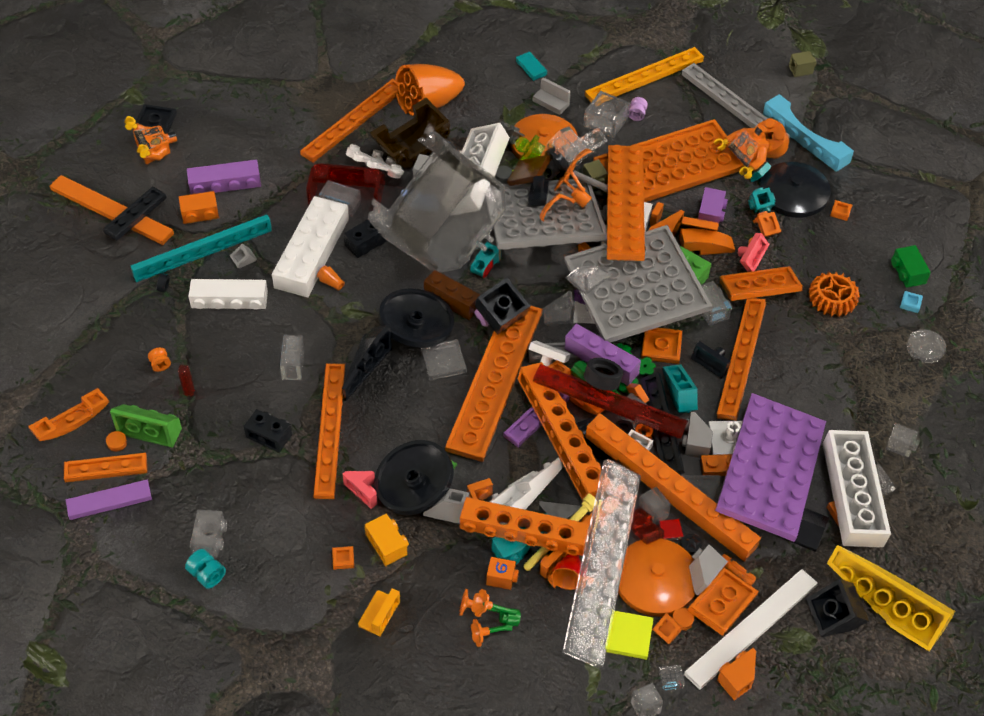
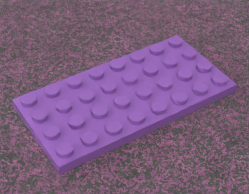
M752 393L715 511L795 542L826 421Z

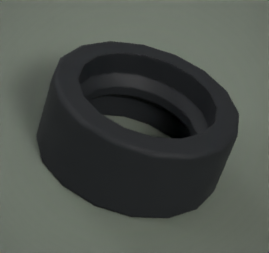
M605 358L590 359L584 372V379L587 383L605 391L617 389L623 376V369L620 365Z

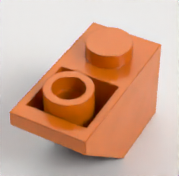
M754 648L748 652L742 651L737 655L735 661L731 664L727 662L719 669L717 681L733 700L739 698L752 687L755 678L756 650Z

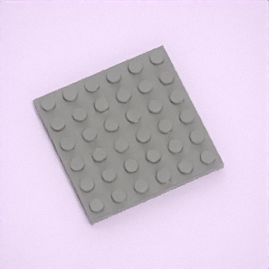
M569 179L568 182L574 188L578 187L574 179ZM550 180L547 203L558 193L572 198L570 194L573 190L565 183H562L554 191V187L559 180ZM579 180L586 189L585 191L592 197L584 208L576 202L573 204L571 201L560 198L549 208L543 222L540 219V213L544 206L528 205L531 182L515 186H509V184L491 185L486 200L498 250L534 246L545 247L547 245H564L569 243L580 244L583 242L607 240V230L592 186Z
M668 225L645 232V261L607 260V244L564 257V262L601 337L610 343L712 310L710 300Z

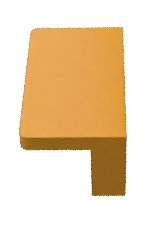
M393 588L389 594L380 590L376 591L359 620L358 626L381 636L400 603V592Z

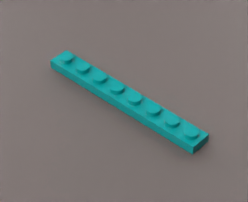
M268 215L258 217L131 265L133 277L136 282L271 232L270 218Z

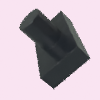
M535 176L533 178L529 191L528 205H546L549 181H544V177Z
M701 341L695 345L691 356L692 360L721 379L726 375L731 363L730 360L724 357L725 351L723 348L717 347L713 350Z

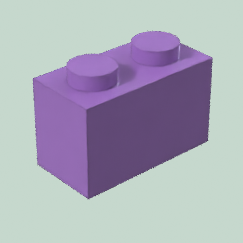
M705 187L698 219L717 222L718 224L723 222L725 212L722 209H726L728 199H725L726 191Z

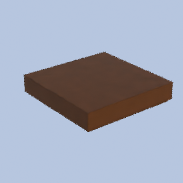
M549 155L519 160L507 180L509 186L533 182L535 176H542L551 160Z

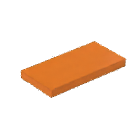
M790 266L720 276V283L730 301L802 291V284Z

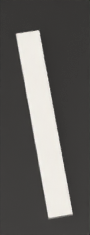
M801 569L689 667L684 675L701 690L719 674L721 666L727 662L731 663L739 653L746 650L809 594L818 583Z

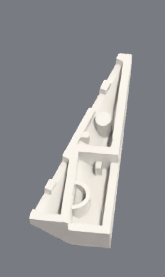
M558 457L552 463L547 462L543 464L544 469L539 472L532 471L508 485V488L500 494H493L492 500L489 502L526 510L564 467L563 463Z

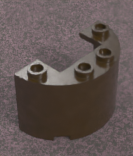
M427 98L413 105L414 118L389 133L388 128L383 124L370 132L371 137L401 167H414L419 154L435 157L450 134V121Z

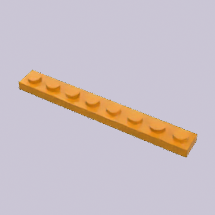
M693 47L585 91V97L593 106L681 71L693 63H701L704 60V56L696 47Z

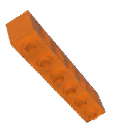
M466 497L460 515V529H464L466 532L482 533L488 537H500L510 542L518 541L529 546L545 547L551 551L567 552L570 555L583 556L589 529L588 523Z

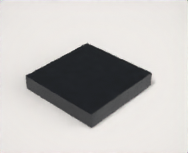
M144 104L136 123L147 127L161 126L164 133L167 134L177 115V110Z

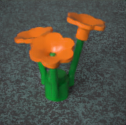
M465 589L459 616L463 615L466 608H471L472 612H475L476 617H480L482 613L489 610L500 613L499 621L504 624V626L493 628L481 627L478 620L473 619L471 624L472 639L477 647H481L483 636L498 631H512L513 626L517 627L521 618L519 609H511L493 604L492 601H489V594L484 589L476 593L473 600L468 597V589Z

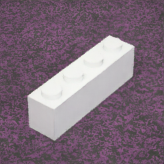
M191 279L188 297L191 308L266 309L268 290L266 280Z

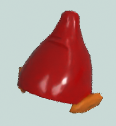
M567 554L554 566L552 574L547 575V579L552 587L558 586L567 590H581L591 580L588 576L585 577V569L579 555Z

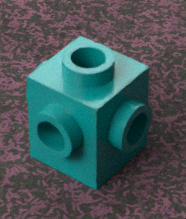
M758 188L753 190L748 204L755 214L764 211L770 212V209L775 205V197L770 188Z

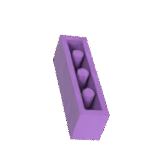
M257 160L187 168L190 194L210 191L217 193L261 187Z
M577 323L565 336V350L587 363L593 358H605L620 365L623 369L621 382L627 386L639 374L640 359L605 341Z

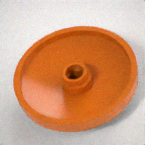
M535 114L521 119L514 125L520 129V133L525 135L519 136L518 143L510 144L512 152L520 160L543 156L551 147L556 149L554 151L556 154L561 153L566 161H569L576 153L578 147L577 131L567 120L551 114Z
M647 538L636 541L629 545L617 560L614 573L616 589L622 600L639 613L653 617H663L666 613L669 616L673 615L675 610L686 608L696 595L689 565L694 559L683 547L670 540Z

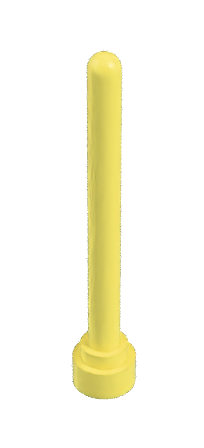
M588 494L583 499L582 506L570 520L579 521L587 512L595 511L600 506V503L594 496ZM541 547L524 564V569L526 571L531 570L550 550Z

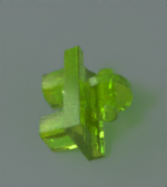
M535 135L530 142L525 137H520L516 140V149L519 152H524L519 160L541 156L546 146L538 142L539 136Z

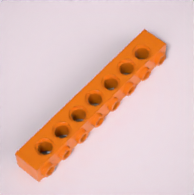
M542 362L521 367L518 381L582 501L588 494H591L597 500L605 499L610 490V482L608 478H605L600 463L595 460L591 447L587 445L583 432L578 429L575 418L570 414L566 401L560 396L558 387L553 383L548 369L545 368Z

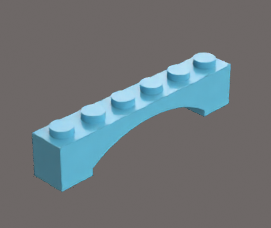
M780 94L765 103L763 110L765 117L779 121L791 138L835 172L851 162L854 150L842 141L838 143L825 139L807 129L792 113L790 109L791 103Z

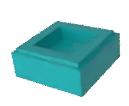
M766 162L752 173L750 181L754 182L761 178L771 168V165Z

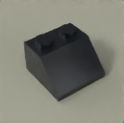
M841 578L806 598L821 637L853 631L869 622L854 583Z

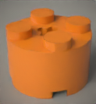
M773 118L760 122L758 125H763L767 129L763 136L769 142L766 159H777L783 156L788 150L789 136L784 126Z

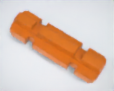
M726 554L722 555L728 561L724 568H727V570L750 586L754 584L756 576L750 572L747 573L744 567L734 560L731 561V558Z

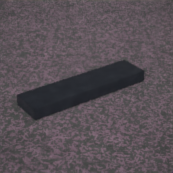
M152 186L103 228L104 234L118 241L167 198L166 194Z

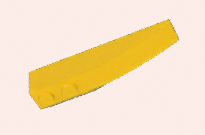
M839 545L836 546L827 562L843 580L854 583L858 595L892 629L928 651L935 645L956 612L896 575Z

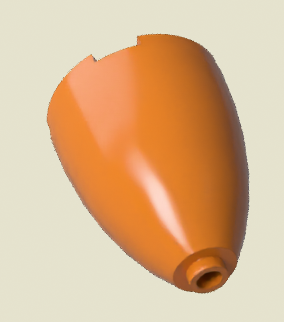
M430 64L402 65L398 69L395 81L398 82L399 93L396 94L398 103L405 114L409 113L414 116L412 106L424 98H427L438 109L453 100L465 86L464 79L456 72Z

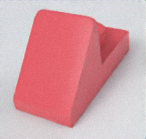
M345 471L343 473L344 485L370 509L377 505V492L371 486L374 484L375 473L373 471Z

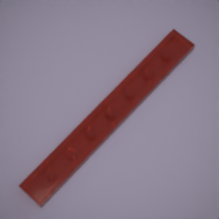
M542 364L539 365L533 377V382L679 439L682 438L688 420L615 392L597 389L584 380Z

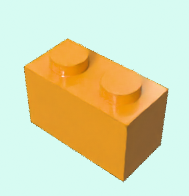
M387 513L365 524V534L385 566L407 556V546H409L405 535H400L397 523L394 519L391 520Z

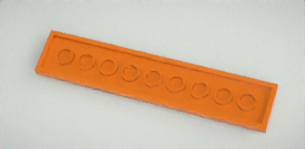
M608 145L607 260L645 261L643 146Z
M530 306L527 315L498 335L495 331L493 332L446 443V452L480 462L484 461L528 351L529 344L542 316V308Z

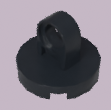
M552 147L545 152V155H549L551 159L546 167L550 170L551 175L549 178L544 177V181H549L557 175L561 178L564 177L570 166L562 154H556L554 152L556 149Z

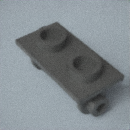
M499 120L498 123H501L510 137L508 141L510 144L518 143L520 135L525 136L519 132V128L510 125L509 128L508 123Z

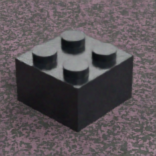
M505 278L477 297L474 305L497 335L527 315L530 308L529 303L508 278Z

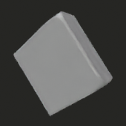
M241 244L230 255L237 268H242L257 260L251 249L244 244Z

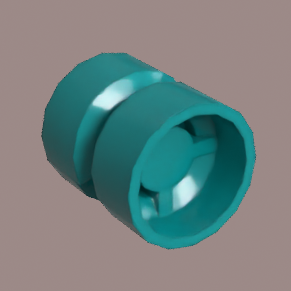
M199 549L194 552L185 564V569L193 577L197 578L206 589L217 585L226 573L225 567L217 560H214V557L205 549Z

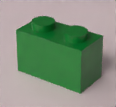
M913 245L895 249L891 263L896 268L899 278L903 281L905 287L926 284L931 272L917 246Z

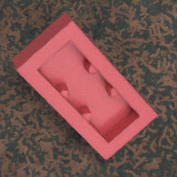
M755 233L748 247L740 246L738 248V256L742 257L740 263L747 272L756 270L769 246L762 233Z

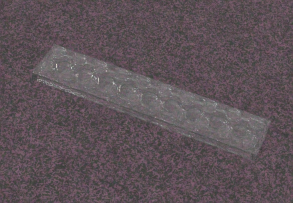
M609 459L603 461L563 648V653L596 668H601L604 665L641 475Z

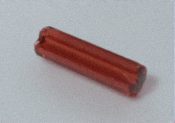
M180 365L178 374L183 394L185 396H192L195 389L189 366Z

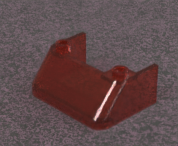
M322 163L312 166L306 187L308 206L316 194L318 182L375 188V214L379 213L385 185V174L376 168Z

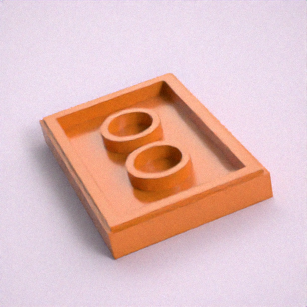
M723 567L710 585L689 606L687 611L723 636L755 599L759 591Z

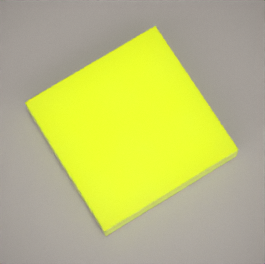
M611 610L604 652L647 660L653 618Z

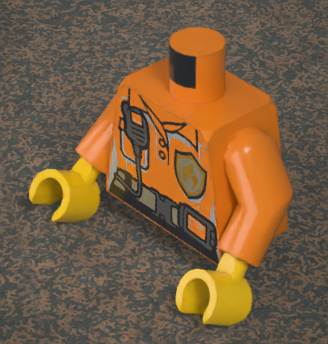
M127 116L124 121L127 130H132V128L134 130L133 134L138 147L137 153H140V157L143 158L145 164L163 159L166 155L170 154L169 144L177 142L174 131L165 134L161 126H143L136 123V120L131 116Z
M758 125L756 129L742 128L729 134L724 140L718 138L714 141L715 145L722 143L721 146L717 147L721 151L725 149L726 144H729L728 148L745 166L739 170V173L744 175L745 179H750L752 171H756L766 162L767 149L769 147V142L763 137L767 132L763 125Z

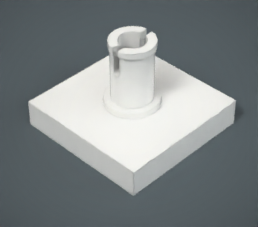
M709 421L708 427L713 431L712 455L733 454L742 421Z

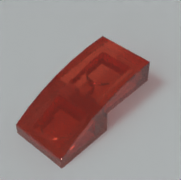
M642 508L623 515L628 526L644 543L649 544L664 537V530L654 524L651 514Z

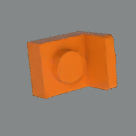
M761 212L753 220L754 224L758 223L764 237L781 232L775 212Z
M488 478L467 485L469 498L484 500L493 495L491 479Z

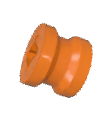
M155 348L148 353V359L154 371H164L171 365V361L167 357V352L164 348Z

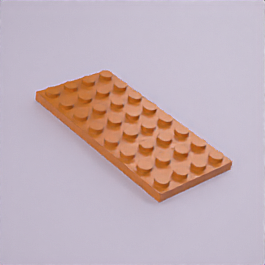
M715 119L634 144L643 146L644 202L737 173L742 167H745L728 148L729 144H726L725 149L722 151L717 149L722 143L715 145L714 141L718 138L724 140L727 135ZM608 153L593 157V161L599 159L608 172Z

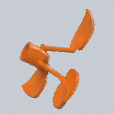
M590 149L582 150L575 157L564 177L554 187V191H556L562 183H565L573 190L570 194L572 198L560 193L553 197L540 213V219L543 222L549 208L560 198L571 201L573 204L576 202L582 208L591 200L592 197L585 191L586 189L581 185L573 172L576 162L586 154L591 153ZM570 174L577 183L578 187L574 188L568 182Z

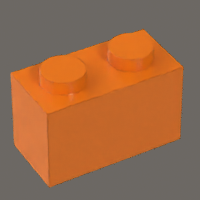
M214 191L179 196L183 224L219 219Z

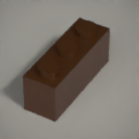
M436 270L424 280V290L442 298L453 312L468 320L475 315L476 307L474 305L480 294Z

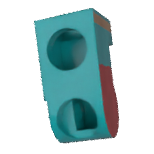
M486 242L473 261L470 271L485 278L494 264L501 260V249L498 250L497 246Z

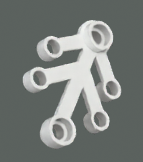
M350 144V147L347 148V156L355 161L367 163L366 165L370 168L388 171L387 175L393 178H401V175L404 174V170L401 169L402 167L397 165L390 156H387L385 163L382 159L383 152L380 150H373L372 156L361 152L360 147Z

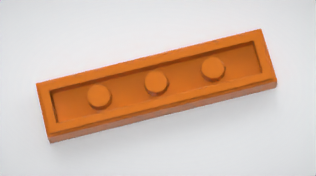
M146 453L64 462L65 483L147 473Z

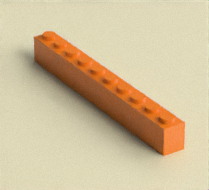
M601 413L587 425L585 437L615 461L619 460L626 470L745 562L757 549L761 540L760 536L739 520L716 512V502Z

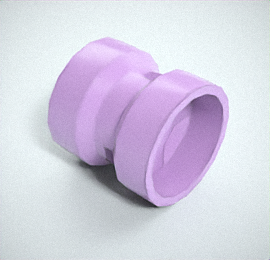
M641 97L633 98L628 116L634 121L643 120L648 105L647 101Z

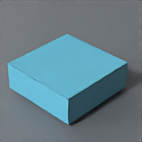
M905 291L900 308L918 313L923 296Z

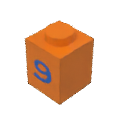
M491 557L486 585L511 590L513 582L517 583L519 570L515 569L516 561Z

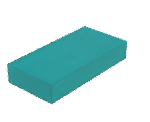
M531 52L516 57V62L533 81L547 75V70Z

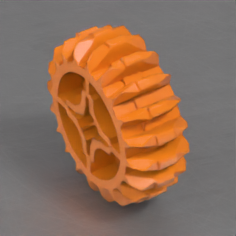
M828 271L827 274L821 273L820 276H816L811 282L808 291L809 301L812 302V307H817V312L822 310L824 315L829 313L831 317L834 314L838 317L842 314L846 316L858 304L860 297L859 287L856 286L855 281L850 280V277H844V273L838 275L837 272L831 274Z

